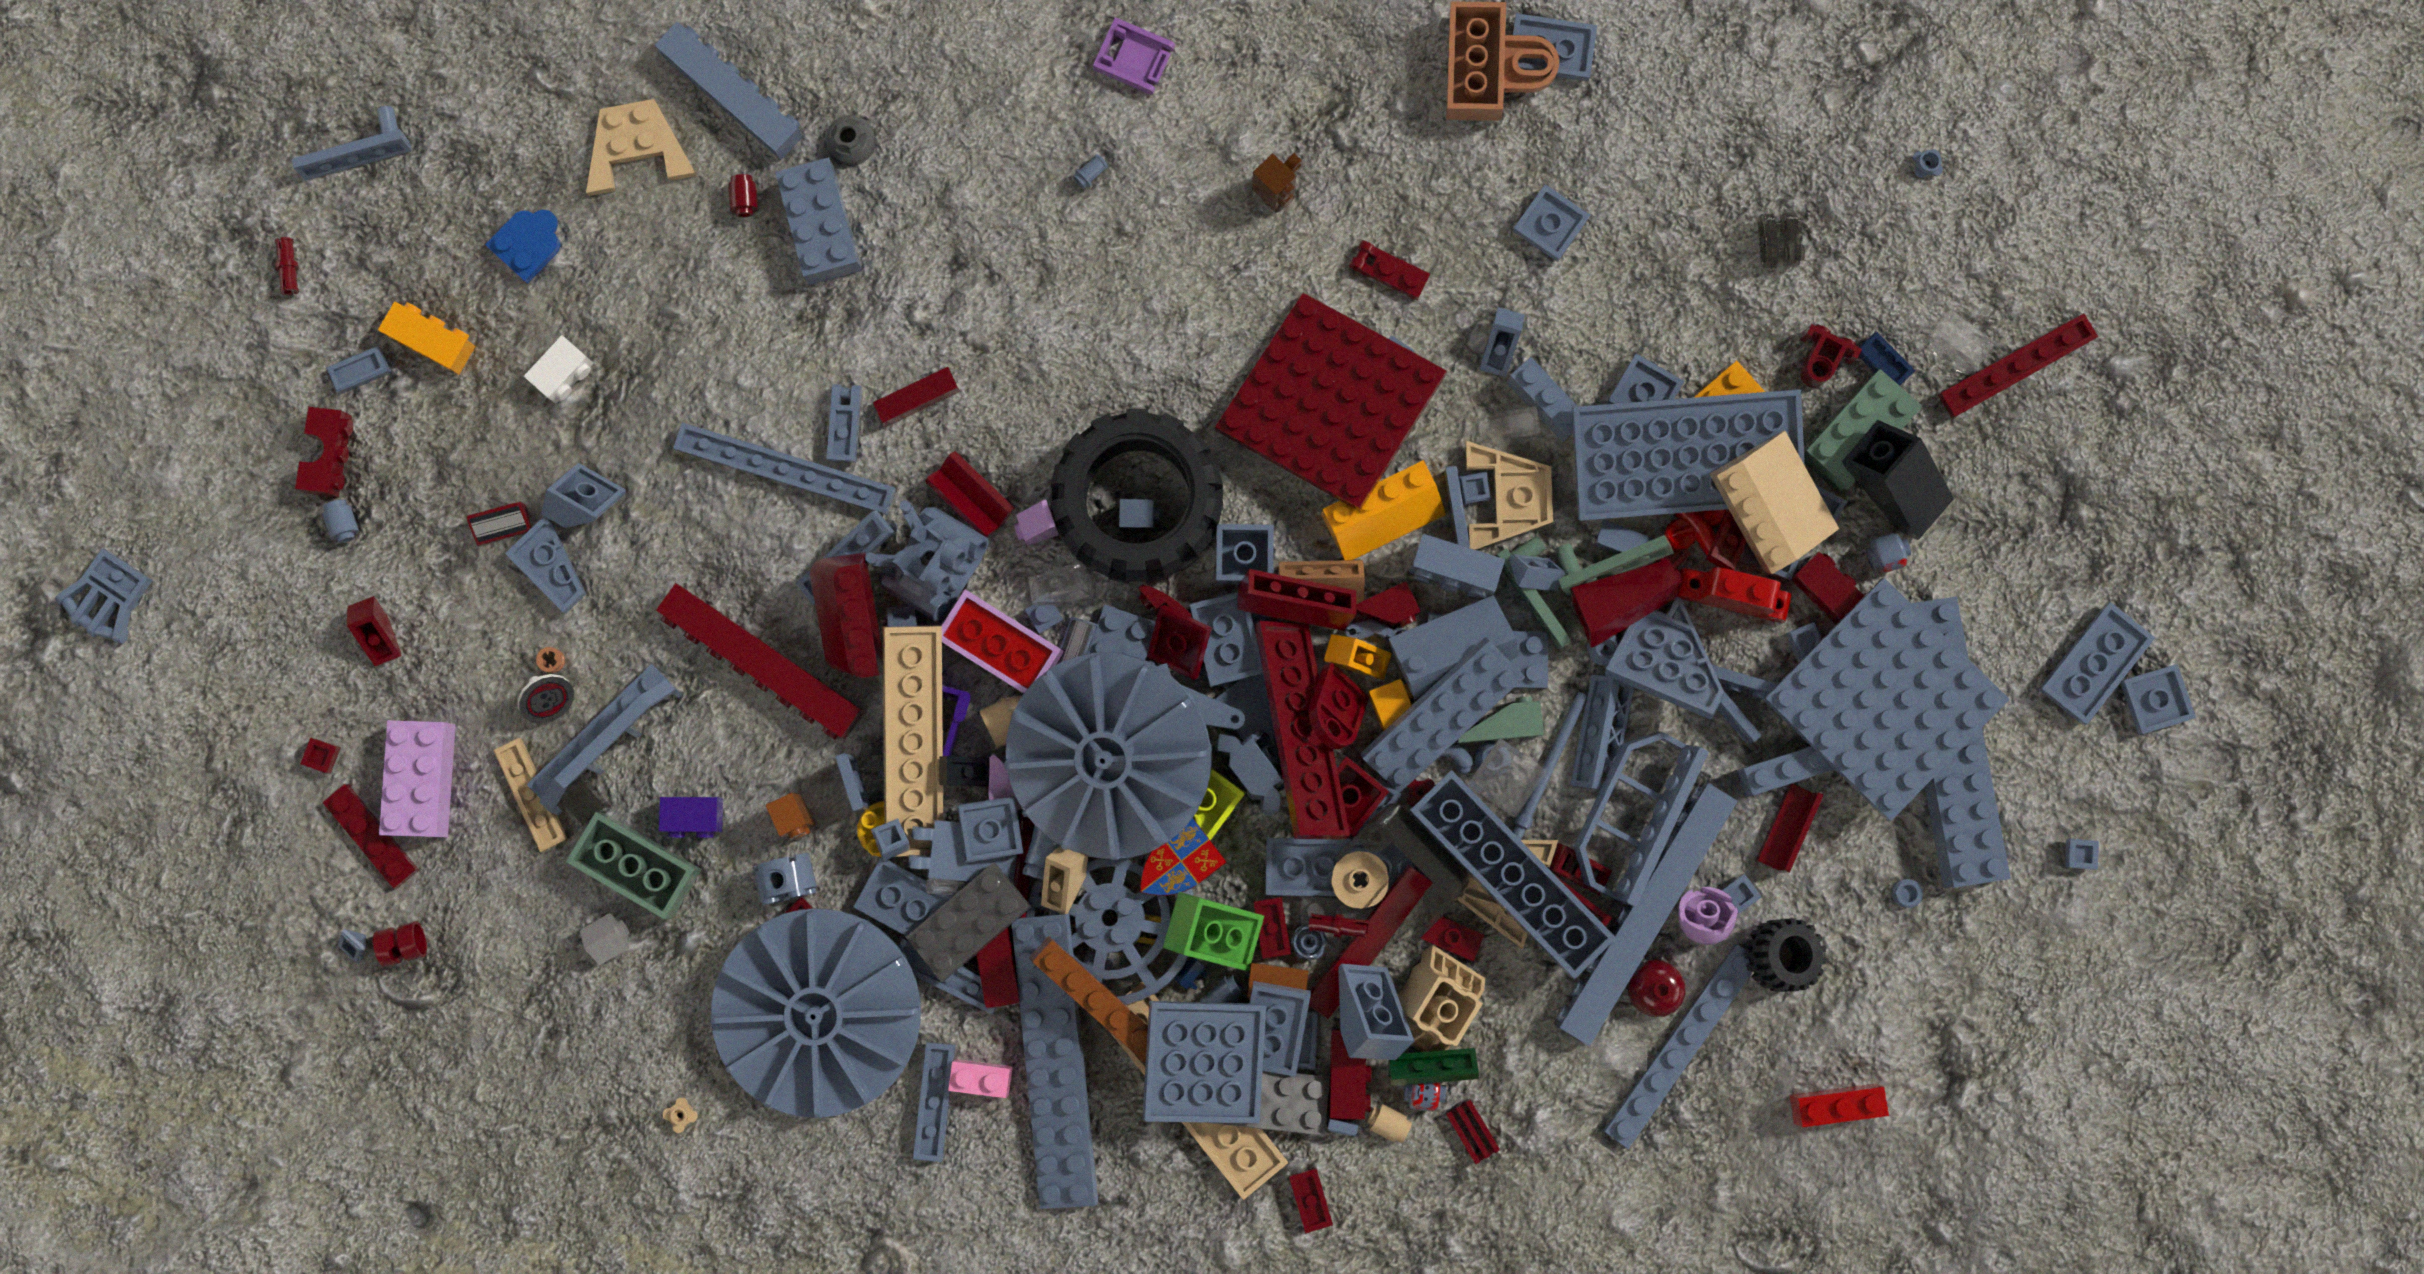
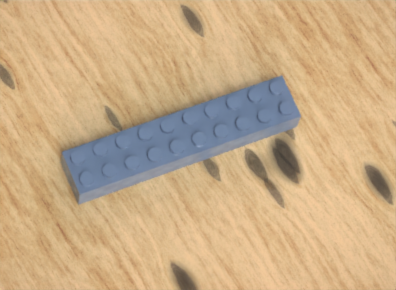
M1957 596L1911 603L1968 658ZM1981 728L1924 787L1943 888H1956L2011 879Z

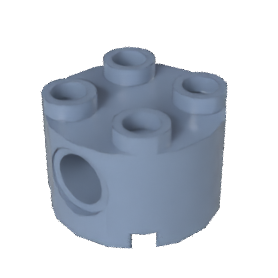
M809 853L795 855L796 857L779 858L752 867L762 905L776 904L788 901L790 898L817 893L815 888L817 885Z

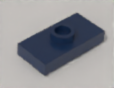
M1877 331L1859 347L1862 350L1858 357L1874 373L1881 369L1899 386L1916 371Z

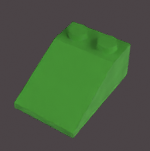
M1179 892L1163 948L1182 955L1249 971L1264 916Z

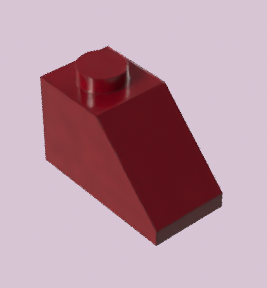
M1406 581L1356 604V614L1392 627L1400 624L1401 628L1416 622L1415 616L1421 612Z
M375 596L347 606L346 626L375 667L401 657V650L390 620Z

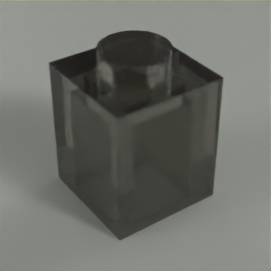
M586 781L573 783L565 791L567 795L561 799L582 826L589 824L595 812L607 813L612 808L591 782Z

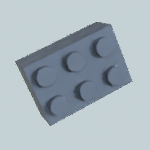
M1422 534L1408 574L1413 575V580L1423 584H1429L1430 581L1441 584L1440 588L1445 591L1456 593L1458 589L1467 592V597L1480 601L1495 593L1505 559Z

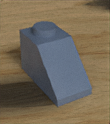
M1500 307L1497 308L1479 370L1506 377L1522 331L1525 314Z

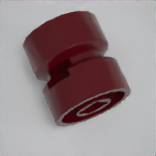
M418 921L399 925L397 930L394 927L375 931L373 934V948L379 964L382 967H388L401 963L403 958L406 961L425 957L427 954V940L421 924Z

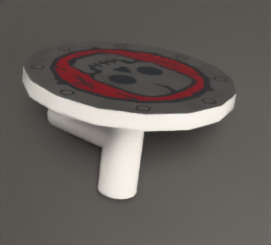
M561 675L533 676L518 697V709L523 718L531 723L543 724L552 722L561 717L570 708L574 700V689L569 680Z

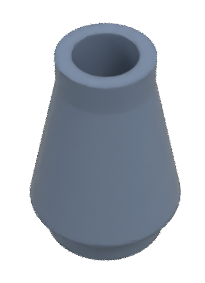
M1234 975L1228 978L1225 976L1200 1000L1201 1002L1236 1003L1240 1001V997L1245 995V992Z

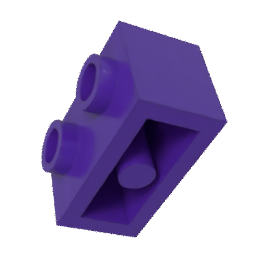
M660 797L659 832H668V838H685V832H696V838H714V832L723 831V798Z

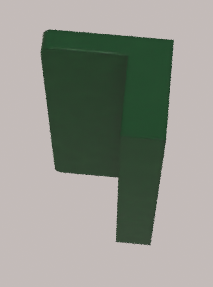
M1475 1048L1403 1053L1396 1060H1388V1074L1391 1078V1085L1479 1079Z

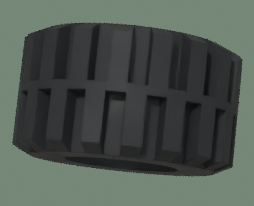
M1796 918L1769 920L1767 923L1759 924L1757 926L1758 930L1751 932L1752 940H1747L1746 947L1749 948V951L1745 952V959H1749L1750 964L1746 966L1748 971L1754 972L1751 977L1755 981H1761V987L1765 989L1770 988V991L1774 992L1806 990L1810 988L1809 985H1815L1818 982L1816 976L1823 975L1824 970L1821 967L1822 964H1826L1827 958H1823V952H1826L1825 945L1821 946L1820 941L1823 940L1821 935L1814 934L1816 929L1812 925H1806V921L1796 920ZM1783 941L1789 945L1792 953V961L1787 970L1783 967L1779 958V950Z

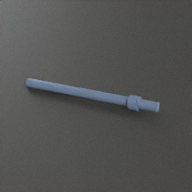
M1577 692L1522 812L1518 813L1515 818L1513 833L1520 840H1522L1525 831L1530 829L1534 821L1532 816L1586 702L1587 695L1581 692Z

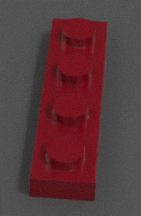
M349 784L342 785L322 802L393 889H398L419 871L418 867L392 836L379 835V820Z

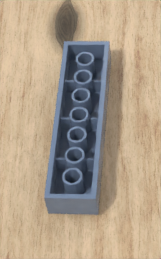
M1452 770L1408 811L1570 978L1575 979L1616 939Z

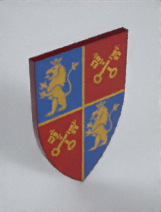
M1194 818L1190 820L1178 835L1164 845L1152 850L1142 872L1141 893L1169 896L1185 892L1200 884L1227 863Z

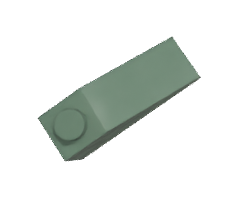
M1532 697L1515 698V703L1508 705L1471 728L1455 743L1465 744L1540 737L1544 735L1540 701H1532Z

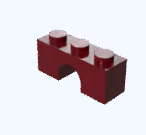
M308 406L304 434L313 439L322 440L324 451L322 456L314 462L299 461L295 483L296 490L305 494L339 498L340 490L343 489L345 483L343 475L344 463L349 458L348 438L352 434L354 427L351 415L342 410Z

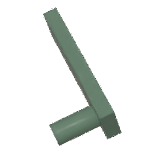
M1663 535L1584 569H1580L1571 544H1565L1555 550L1562 570L1566 574L1558 580L1562 590L1569 597L1572 596V587L1637 569L1674 552L1668 539Z
M1535 536L1510 553L1506 548L1498 553L1496 557L1505 559L1502 571L1544 631L1548 632L1549 638L1559 650L1572 640L1536 589L1523 588L1517 585L1509 561L1510 554L1535 557L1544 551V544Z

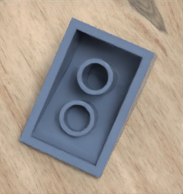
M1341 964L1338 967L1340 1030L1349 1058L1396 1060L1414 1042V1038L1388 968Z

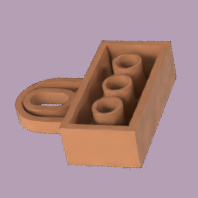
M1451 1L1446 120L1501 121L1504 92H1539L1547 88L1556 78L1559 68V56L1555 47L1548 40L1539 36L1505 35L1506 2ZM1523 58H1541L1546 61L1547 67L1543 70H1523L1518 66V61Z

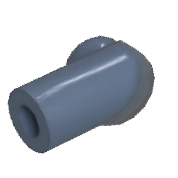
M1452 744L1440 755V757L1452 758L1458 773L1467 774L1470 772L1473 760L1461 745Z

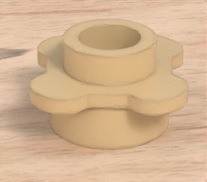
M678 1098L675 1105L663 1111V1118L670 1121L674 1132L681 1133L685 1130L686 1125L697 1120L698 1114L688 1104L686 1098ZM679 1112L683 1114L682 1118L678 1117Z

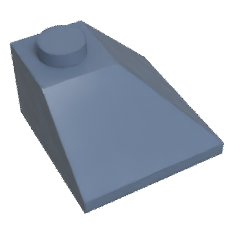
M578 463L546 490L541 515L564 528L594 522L625 495L626 489Z

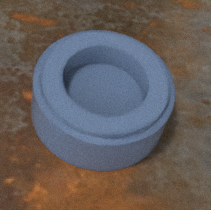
M1902 879L1894 884L1891 895L1893 901L1898 906L1912 908L1921 902L1923 891L1916 881Z

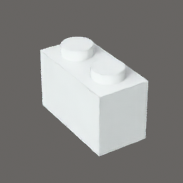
M561 335L524 377L547 398L557 404L559 400L562 401L569 396L572 391L571 387L578 380L584 379L589 374L590 367L594 363Z

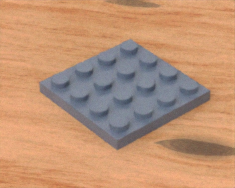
M1149 1001L1142 1119L1145 1122L1260 1123L1266 1005Z

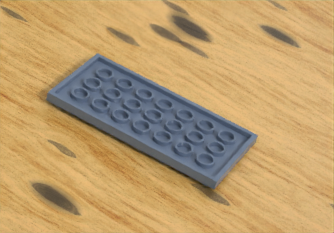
M1801 389L1572 407L1578 520L1580 521L1728 509L1709 473L1782 431H1786L1804 464Z

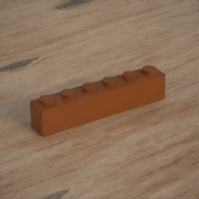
M1048 936L1029 957L1031 961L1146 1064L1148 1024L1055 940Z

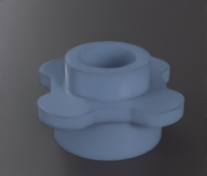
M1936 149L1927 150L1923 153L1917 151L1912 157L1913 161L1916 162L1917 169L1915 175L1919 178H1924L1926 175L1939 176L1943 171L1941 166L1942 159L1939 151Z

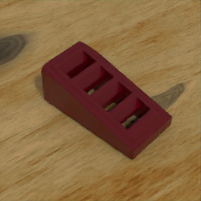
M1558 843L1550 867L1547 868L1600 896V892L1584 884L1583 878L1582 880L1579 879L1581 871L1578 862L1572 873H1568L1575 859H1577L1576 853L1572 848ZM1589 858L1593 874L1596 869L1599 870L1595 882L1605 887L1612 870Z

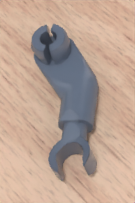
M1368 619L1348 625L1345 629V636L1359 640L1371 636L1385 639L1386 637L1391 638L1395 636L1398 632H1405L1407 630L1404 628L1394 630L1389 628V625Z

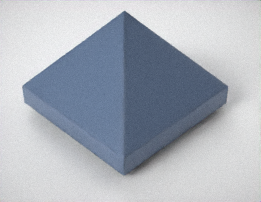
M344 929L341 932L338 947L359 964L363 959L366 949V935Z

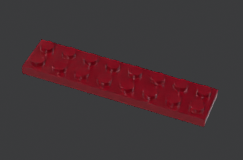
M1259 621L1254 626L1294 839L1345 840L1350 836L1334 751L1317 737L1309 719V706L1319 680L1309 625L1303 623Z

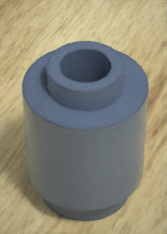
M335 500L325 504L322 515L330 539L337 540L338 543H347L354 540V535L359 533V529L351 506L347 505L346 500Z

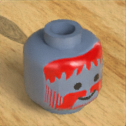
M1891 533L1871 540L1869 548H1866V554L1873 570L1877 569L1880 573H1887L1905 567L1907 565V556L1911 555V549L1907 539L1901 540L1896 533Z
M1441 1082L1404 1085L1403 1100L1408 1102L1409 1107L1413 1110L1433 1112L1437 1110L1439 1102L1445 1103L1446 1085H1441Z

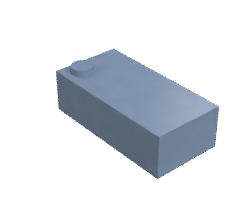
M1494 595L1389 638L1394 659L1414 700L1422 697L1485 637L1509 660L1519 657L1516 637Z

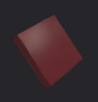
M1163 605L1159 607L1147 658L1161 665L1167 663L1168 668L1195 680L1200 674L1212 627Z

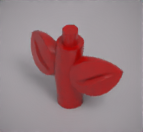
M1727 509L1674 513L1678 519H1674L1667 525L1665 536L1670 545L1679 550L1688 549L1697 540L1707 556L1716 537L1713 527L1722 523Z

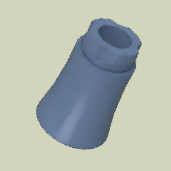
M1035 824L1029 850L1024 861L1026 865L1022 874L1043 882L1045 859L1060 844L1045 835Z

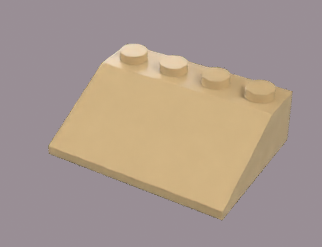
M1786 431L1778 433L1709 473L1764 572L1773 574L1793 563L1839 529Z

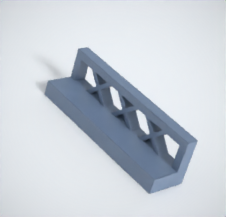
M1591 676L1570 785L1600 791L1602 787L1600 785L1602 774L1605 771L1608 775L1620 747L1624 743L1634 687L1609 676ZM1619 686L1624 687L1620 701L1618 699ZM1616 715L1617 724L1616 727L1613 728V717ZM1611 743V755L1608 756L1607 748L1608 744Z

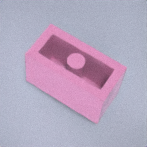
M955 1059L952 1061L948 1091L1007 1098L1010 1091L1013 1066Z

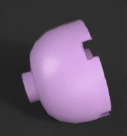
M1702 887L1701 891L1695 892L1692 889L1687 891L1680 901L1678 910L1680 928L1689 939L1703 945L1717 944L1725 940L1732 933L1738 913L1737 907L1735 908L1732 904L1733 899L1720 889Z

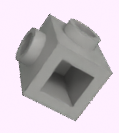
M611 913L580 930L584 949L599 966L630 948L627 940L629 935L627 926L622 920L617 921Z

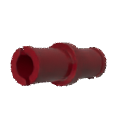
M290 237L276 238L277 262L275 263V270L279 272L280 294L292 296L293 291L294 294L299 293L296 274L299 266L294 256V239Z
M1315 913L1310 915L1309 931L1333 933L1334 937H1341L1342 935L1366 939L1368 937L1366 933L1369 932V920L1344 918L1342 914H1337L1336 917Z

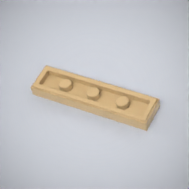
M517 738L493 750L539 852H545L567 841V835L558 816L550 813L540 803L541 799L527 786L538 773L522 738Z

